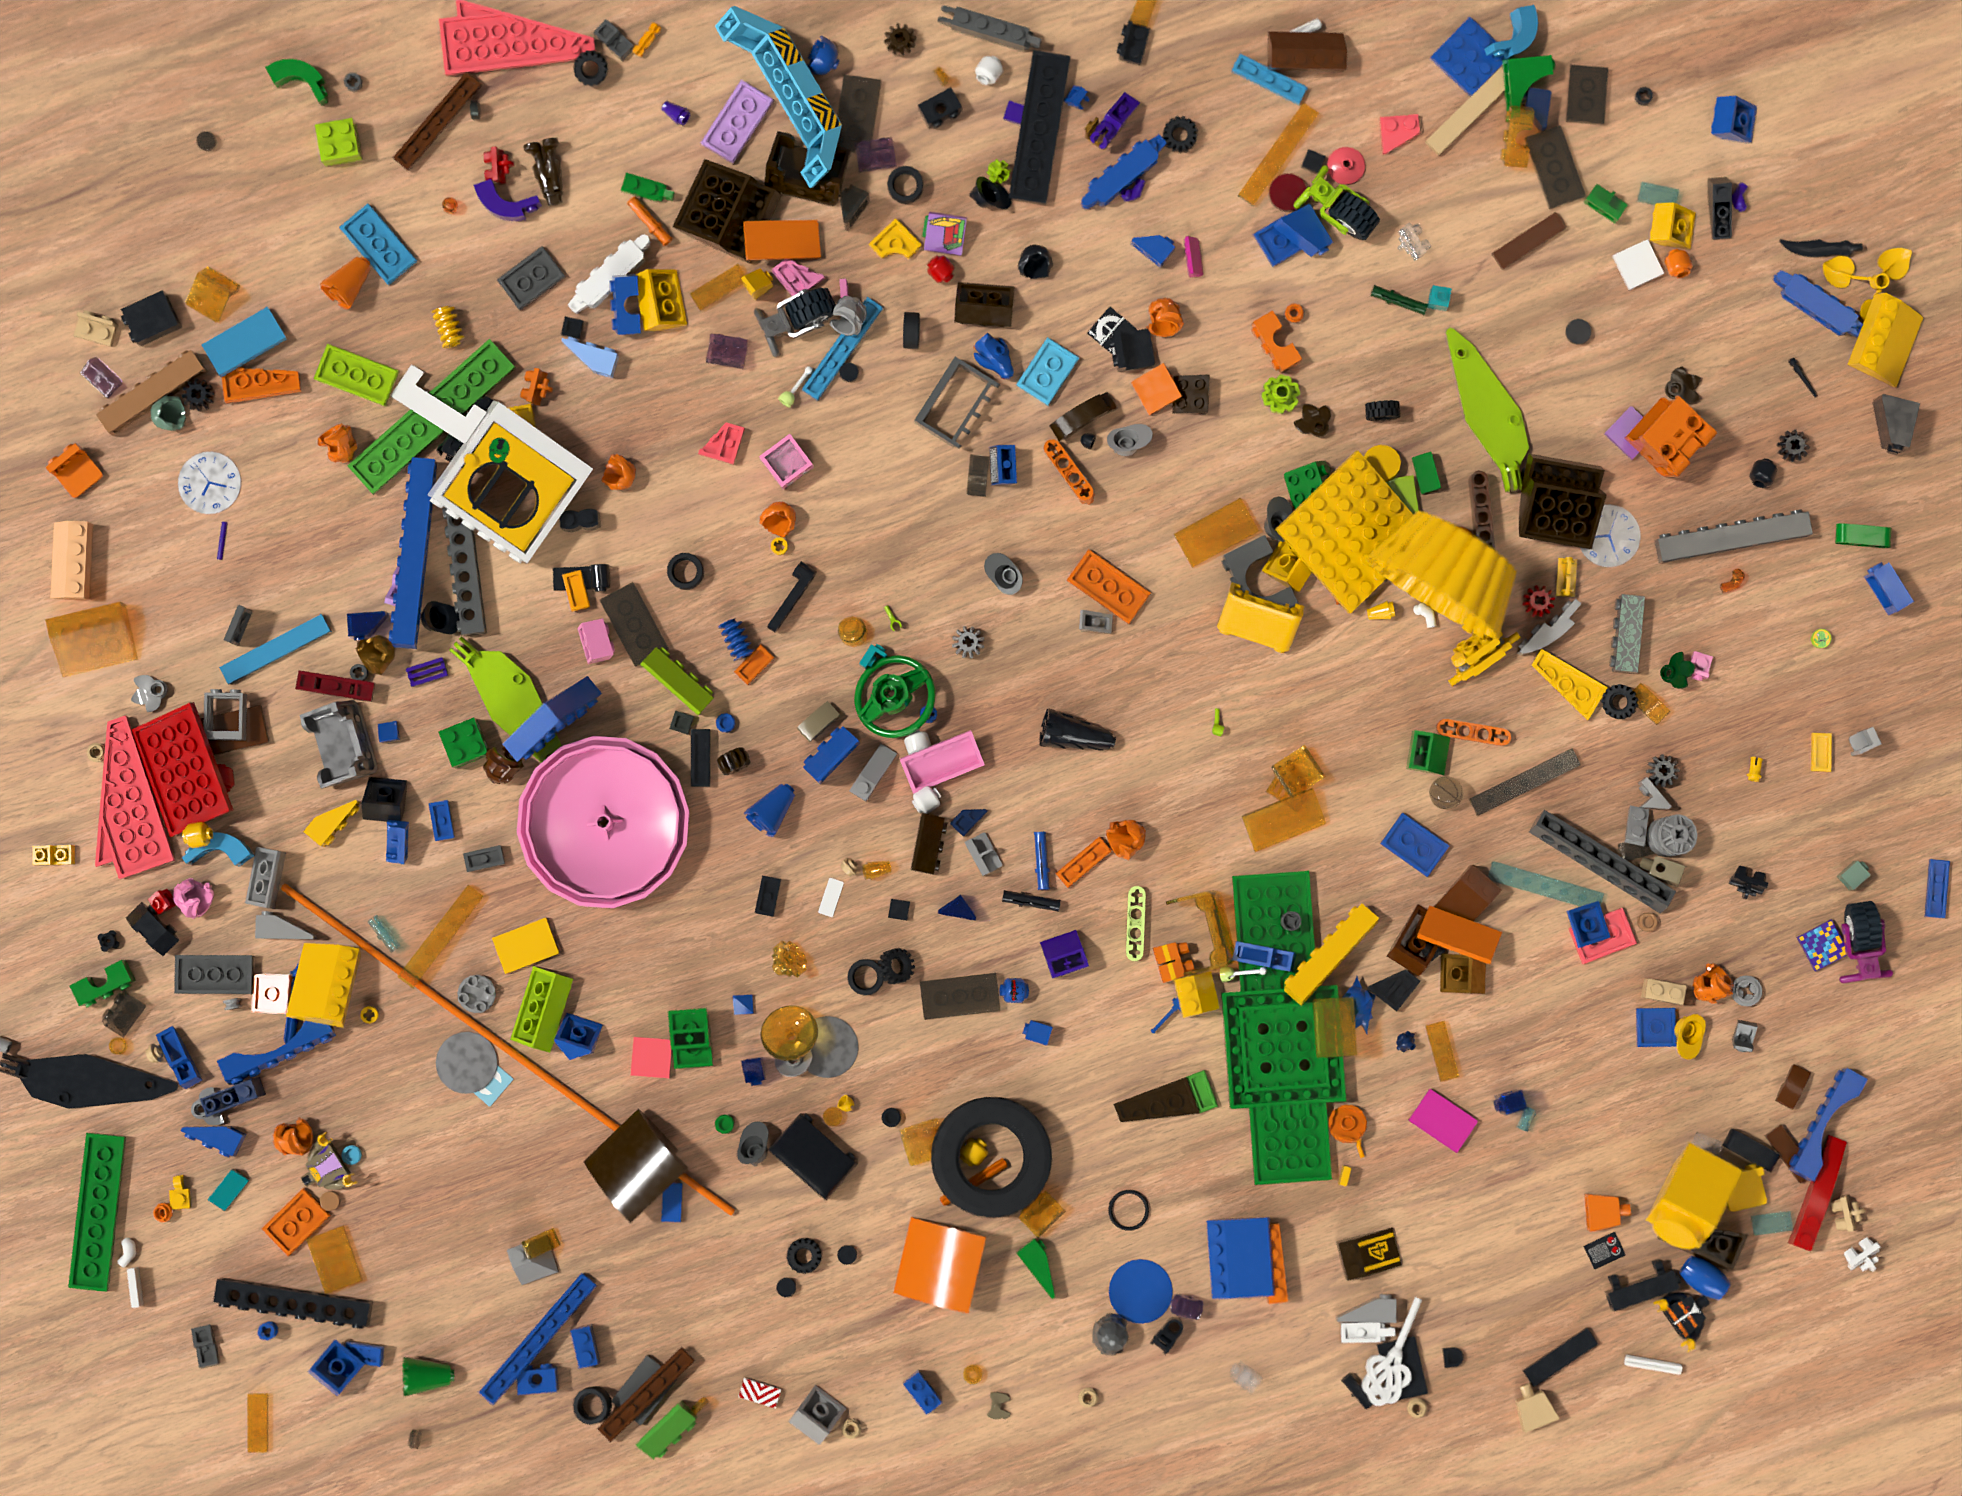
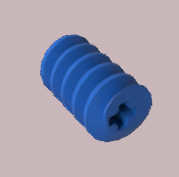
M736 618L720 624L718 628L724 629L721 635L727 636L724 642L731 643L727 649L734 650L730 656L737 657L734 659V661L749 656L754 649L747 648L751 642L744 641L748 635L741 634L745 630V628L738 627L742 621H736Z

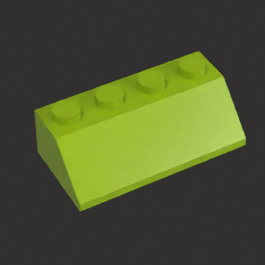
M656 647L640 665L694 713L699 715L714 699L712 696L714 692L706 685L701 687L697 683L699 679L691 672L688 675L683 671L685 667L678 660L673 662L669 658L670 653L663 647L660 649Z
M533 966L510 1040L534 1049L551 1052L569 991L572 987L573 978Z

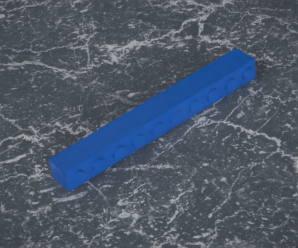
M412 457V463L408 464V474H410V481L406 482L408 499L404 500L403 506L406 516L402 518L401 529L404 530L403 537H400L399 548H402L401 555H398L397 567H400L399 574H396L395 585L398 587L397 593L393 595V604L396 605L395 611L391 613L393 630L389 631V641H391L395 648L417 649L433 503L430 502L431 497L428 496V493L436 482L437 462L435 459Z

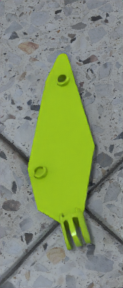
M1448 328L1446 336L1465 421L1500 469L1505 493L1510 492V489L1511 491H1517V488L1521 490L1523 481L1519 466L1529 449L1521 411L1475 347L1456 330ZM1458 351L1462 352L1463 356H1459Z
M461 636L459 640L471 652L458 642H455L454 646L466 658L461 656L452 647L449 651L467 666L491 719L511 736L543 705L530 676L501 651H478ZM556 733V736L548 743L545 741V747L541 751L533 754L541 763L547 759L549 754H553L562 746Z

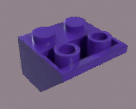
M1076 930L1040 942L1052 979L1089 966Z

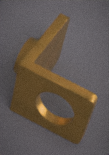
M1098 117L1094 121L1090 120L1084 129L1086 131L1085 138L1090 142L1091 134L1099 125ZM1096 140L1094 144L1099 147L1102 142Z

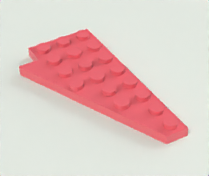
M456 0V17L439 19L446 76L465 74L466 72L476 73L575 61L580 53L587 50H595L593 37L465 0Z
M126 715L107 722L95 857L96 867L113 862L119 879L175 861L140 753L131 732L132 728L128 716Z

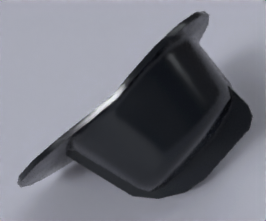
M983 176L976 179V186L969 193V197L982 208L994 206L1004 210L1008 209L1012 203V200L1009 199V193L1004 187L993 183Z
M431 601L427 603L420 617L422 625L429 631L443 634H454L458 631L457 621L460 620L459 613H456L455 607L449 604Z

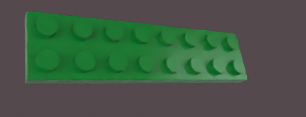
M86 1133L68 1288L108 1292L126 1143L125 1136Z

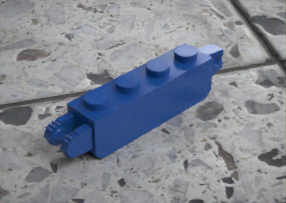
M1159 134L1149 141L1147 139L1143 142L1138 141L1132 147L1133 150L1129 154L1124 153L1117 159V164L1114 166L1109 165L1099 179L1098 177L1092 179L1088 183V193L1081 200L1082 208L1089 209L1096 203L1099 206H1106L1123 189L1128 188L1152 168L1158 161V153L1166 145V141Z
M1780 270L1774 275V282L1782 288L1781 297L1838 336L1849 333L1858 338L1863 324L1857 319L1859 315L1856 314L1853 308L1850 306L1845 307L1839 303L1840 300L1837 297L1827 295L1822 287L1816 284L1812 285L1802 274L1795 273L1792 276Z

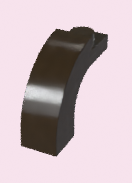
M1108 392L1101 395L1098 394L1074 407L1049 426L1058 441L1072 436L1097 418L1117 409V406Z

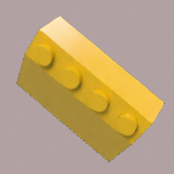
M1888 293L1874 294L1847 365L1894 388L1897 387L1923 316L1902 300Z
M304 943L286 1017L344 1028L360 962V949L335 944Z

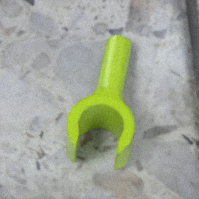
M885 606L884 609L891 622L890 628L895 631L892 627L894 622H898L901 628V622L895 619L889 606Z
M1216 708L1212 733L1222 736L1224 726L1219 725L1220 709Z

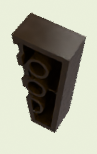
M1714 1229L1699 1249L1696 1247L1693 1249L1676 1248L1702 1258L1726 1271H1732L1736 1266L1748 1234ZM1659 1236L1657 1237V1239H1659V1240L1665 1242V1241H1664L1663 1239H1661Z

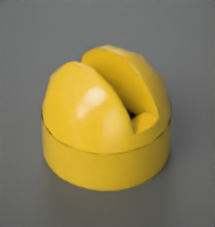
M843 1095L838 1101L837 1107L842 1111L848 1112L852 1110L851 1106L855 1104L851 1097Z

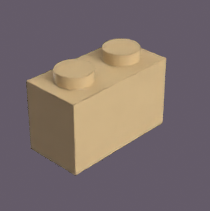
M1644 979L1641 998L1683 1005L1686 986Z

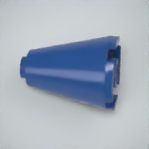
M788 784L778 785L746 809L744 812L747 815L746 819L759 831H762V829L766 830L767 833L765 835L774 837L795 797L794 789Z

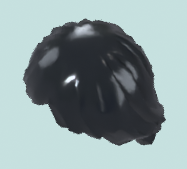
M1037 244L1026 247L1022 251L1018 262L1020 275L1025 276V278L1030 277L1031 279L1048 277L1053 266L1049 251L1046 247Z

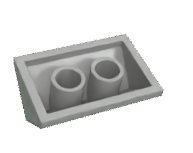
M256 847L245 904L275 909L286 852Z

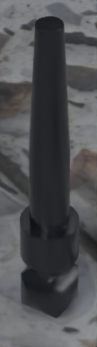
M1791 358L1788 363L1794 367V372L1799 375L1812 395L1817 397L1818 395L1802 372L1801 366L1797 365L1795 358Z

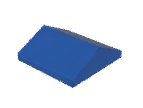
M1599 901L1567 911L1578 948L1611 938Z

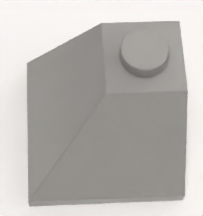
M546 1235L507 1249L511 1265L521 1285L559 1272Z

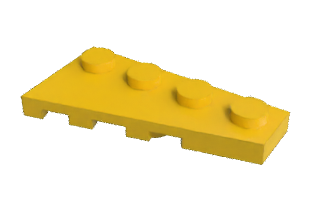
M1540 649L1531 664L1586 720H1589L1603 697V693L1608 688L1543 649Z

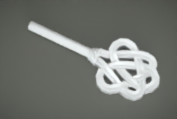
M1415 1297L1395 1347L1388 1351L1386 1357L1379 1354L1372 1355L1366 1362L1367 1374L1363 1378L1361 1387L1367 1393L1369 1401L1375 1406L1397 1402L1402 1388L1407 1386L1411 1380V1372L1408 1367L1401 1364L1403 1345L1422 1302L1417 1297ZM1401 1371H1402L1403 1374H1404V1377H1403L1402 1380H1401ZM1385 1380V1386L1381 1387L1380 1384Z

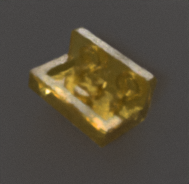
M1045 1191L1040 1193L1030 1206L1024 1208L1018 1218L1039 1238L1066 1211Z

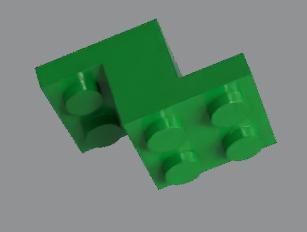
M707 1008L668 1011L670 1048L673 1050L674 1069L713 1066L711 1029L708 1026Z

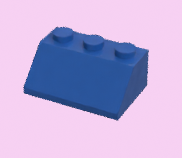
M844 726L841 729L837 727L830 734L832 738L828 742L823 741L817 747L818 752L814 756H808L803 762L805 764L803 768L819 784L860 744L859 740Z

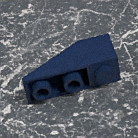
M260 1077L201 1098L200 1101L206 1117L265 1096L266 1093Z

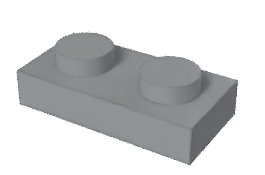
M1630 805L1625 843L1644 846L1649 809Z

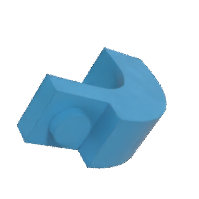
M1535 5L1519 7L1510 13L1513 25L1511 39L1495 42L1486 47V56L1494 55V57H1500L1504 55L1505 60L1511 59L1531 45L1538 28Z
M213 832V839L210 840L208 846L189 848L185 851L186 855L182 859L186 864L192 865L207 853L214 850H222L228 855L235 866L240 867L255 855L242 840L225 833Z

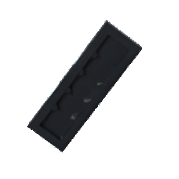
M691 729V787H710L711 729Z

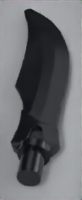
M1820 239L1801 242L1779 240L1788 251L1804 257L1849 256L1854 251L1863 250L1862 243L1853 244L1848 240L1832 243Z

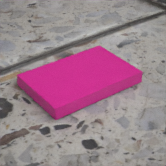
M1430 1088L1408 1119L1409 1122L1455 1153L1459 1151L1478 1122Z

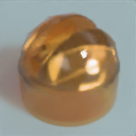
M448 197L443 200L442 208L444 212L454 214L457 211L458 204L454 198Z

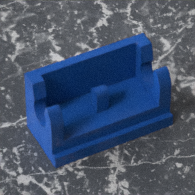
M387 821V862L405 864L408 858L409 822Z

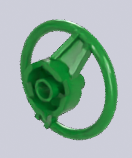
M900 655L881 658L875 661L871 667L869 666L858 680L854 694L857 715L868 730L879 736L887 738L907 736L923 726L930 717L936 698L935 685L929 671L917 660ZM891 663H903L915 668V670L899 676L884 674L878 677L873 683L870 699L864 707L862 706V692L865 683L877 669ZM925 683L927 684L928 700L925 710L912 725L900 730H885L873 724L874 721L885 713L894 715L903 711L912 701V693ZM891 690L895 692L892 697H888Z

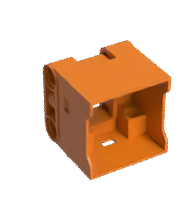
M1676 396L1675 400L1661 397L1628 433L1625 439L1659 474L1664 477H1679L1690 465L1689 459L1699 448L1706 447L1717 435V432L1680 396Z

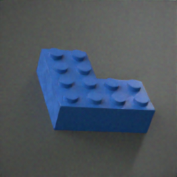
M586 676L546 701L503 743V746L517 762L522 758L527 760L535 752L541 751L545 747V741L548 743L556 736V731L560 732L567 725H571L577 720V717L580 719L588 712V707L590 709L599 702L597 698L602 694L601 691Z

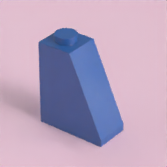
M1310 204L1282 217L1273 225L1278 232L1310 257L1319 254V256L1329 251L1328 247L1333 243Z

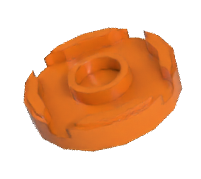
M1345 1104L1332 1111L1328 1127L1331 1135L1336 1140L1342 1143H1353L1362 1138L1366 1132L1367 1119L1360 1108Z

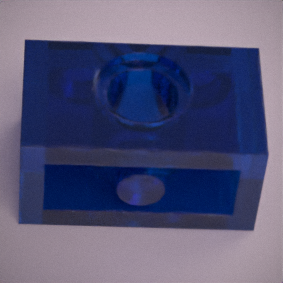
M1520 1089L1494 1095V1108L1496 1112L1499 1111L1502 1115H1509L1528 1109L1523 1092Z

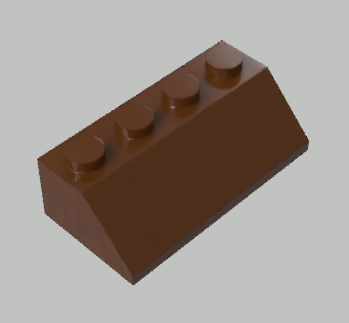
M1268 32V70L1342 72L1347 69V47L1344 33Z

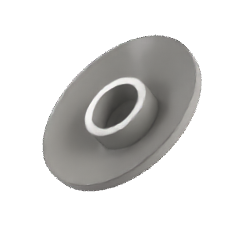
M791 1042L779 1049L775 1057V1066L782 1075L796 1077L809 1069L812 1064L813 1055L806 1044Z

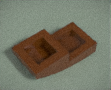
M1793 1064L1789 1069L1785 1082L1779 1089L1775 1101L1793 1110L1811 1073Z

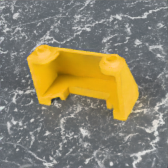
M1232 582L1217 623L1219 632L1224 635L1232 634L1274 648L1279 653L1289 651L1301 623L1305 606L1295 603L1294 607L1289 608L1287 603L1283 606L1250 595L1248 590H1245L1244 593L1240 590L1241 585Z

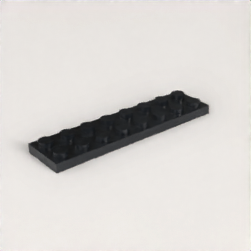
M1033 50L1009 192L1010 200L1046 205L1071 56Z

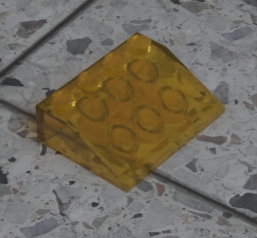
M122 602L45 619L49 639L62 677L138 660L126 604Z

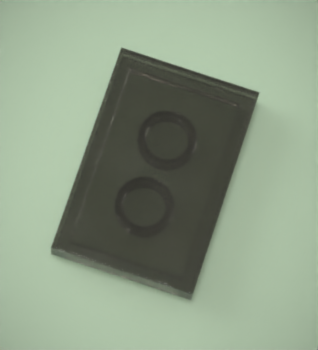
M1570 65L1565 122L1604 125L1608 81L1607 67Z

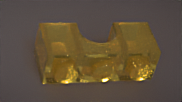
M1510 106L1509 111L1505 113V122L1508 124L1507 130L1503 131L1502 141H1505V147L1500 152V160H1503L1504 166L1527 168L1530 149L1528 145L1518 144L1516 136L1522 130H1532L1535 112L1533 107Z

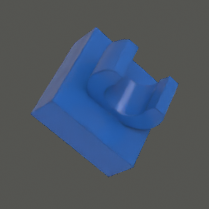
M1074 86L1063 101L1069 106L1083 110L1080 102L1082 99L1089 102V98L1085 96L1087 91L1083 87Z

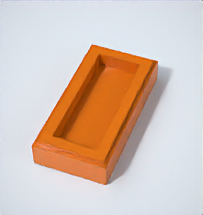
M760 644L734 672L749 685L774 657Z

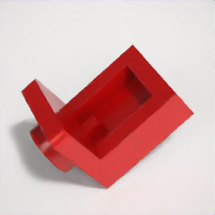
M168 889L158 890L148 899L158 915L176 906L173 896Z

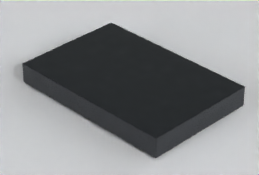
M1415 1336L1407 1337L1402 1348L1401 1364L1410 1370L1411 1380L1407 1386L1402 1388L1398 1400L1428 1394ZM1397 1340L1376 1344L1378 1354L1386 1357L1388 1351L1395 1347ZM1401 1371V1380H1402L1403 1377H1404V1374H1403V1372Z

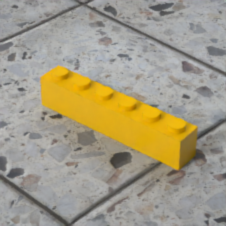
M1362 903L1359 907L1354 906L1350 910L1346 921L1342 919L1335 927L1337 930L1333 935L1329 933L1323 940L1324 944L1320 949L1316 947L1310 954L1311 959L1308 962L1303 961L1297 968L1298 973L1295 976L1290 975L1284 982L1286 984L1284 991L1301 1006L1377 925L1379 917Z

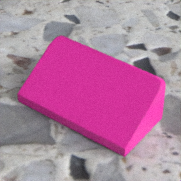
M1186 236L1184 246L1188 276H1202L1203 269L1199 240L1195 237Z

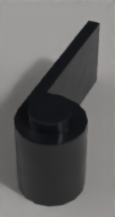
M609 564L553 568V591H566L562 574L578 570L582 571L586 590L595 589V592H606V589L610 588Z

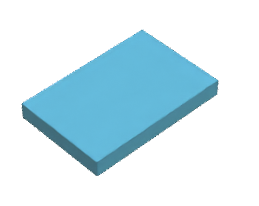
M1047 337L1016 386L1049 406L1078 362L1079 357Z

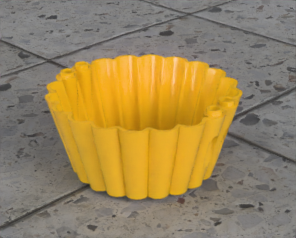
M1417 511L1365 558L1371 567L1377 570L1380 575L1390 580L1396 587L1451 621L1461 624V628L1467 633L1471 634L1473 632L1474 635L1481 639L1484 636H1489L1495 640L1499 638L1517 571L1505 558L1476 536H1471L1463 531L1462 528L1437 516Z

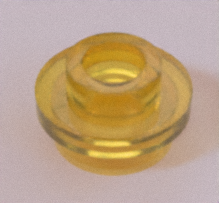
M974 1364L967 1366L963 1372V1377L969 1384H977L983 1376L981 1368ZM971 1371L976 1372L977 1376L975 1378L969 1376Z

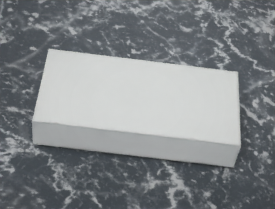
M139 1267L129 1268L127 1275L131 1307H140L144 1304Z

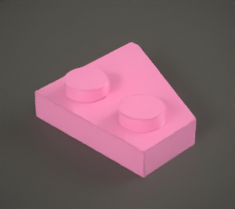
M785 259L772 269L773 274L791 296L798 294L803 289L810 290L824 280L822 274L819 273L818 275L810 271L809 268L798 265L790 259Z

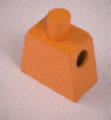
M1584 1194L1587 1231L1594 1232L1621 1225L1620 1216L1631 1215L1630 1204L1619 1205V1198L1616 1196Z

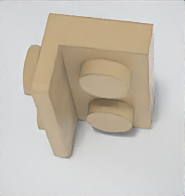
M86 310L83 313L77 312L79 318L74 336L112 347L118 325L113 322V318L103 315L102 318L95 317V313Z

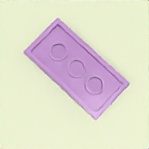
M741 80L701 141V145L733 164L774 100Z

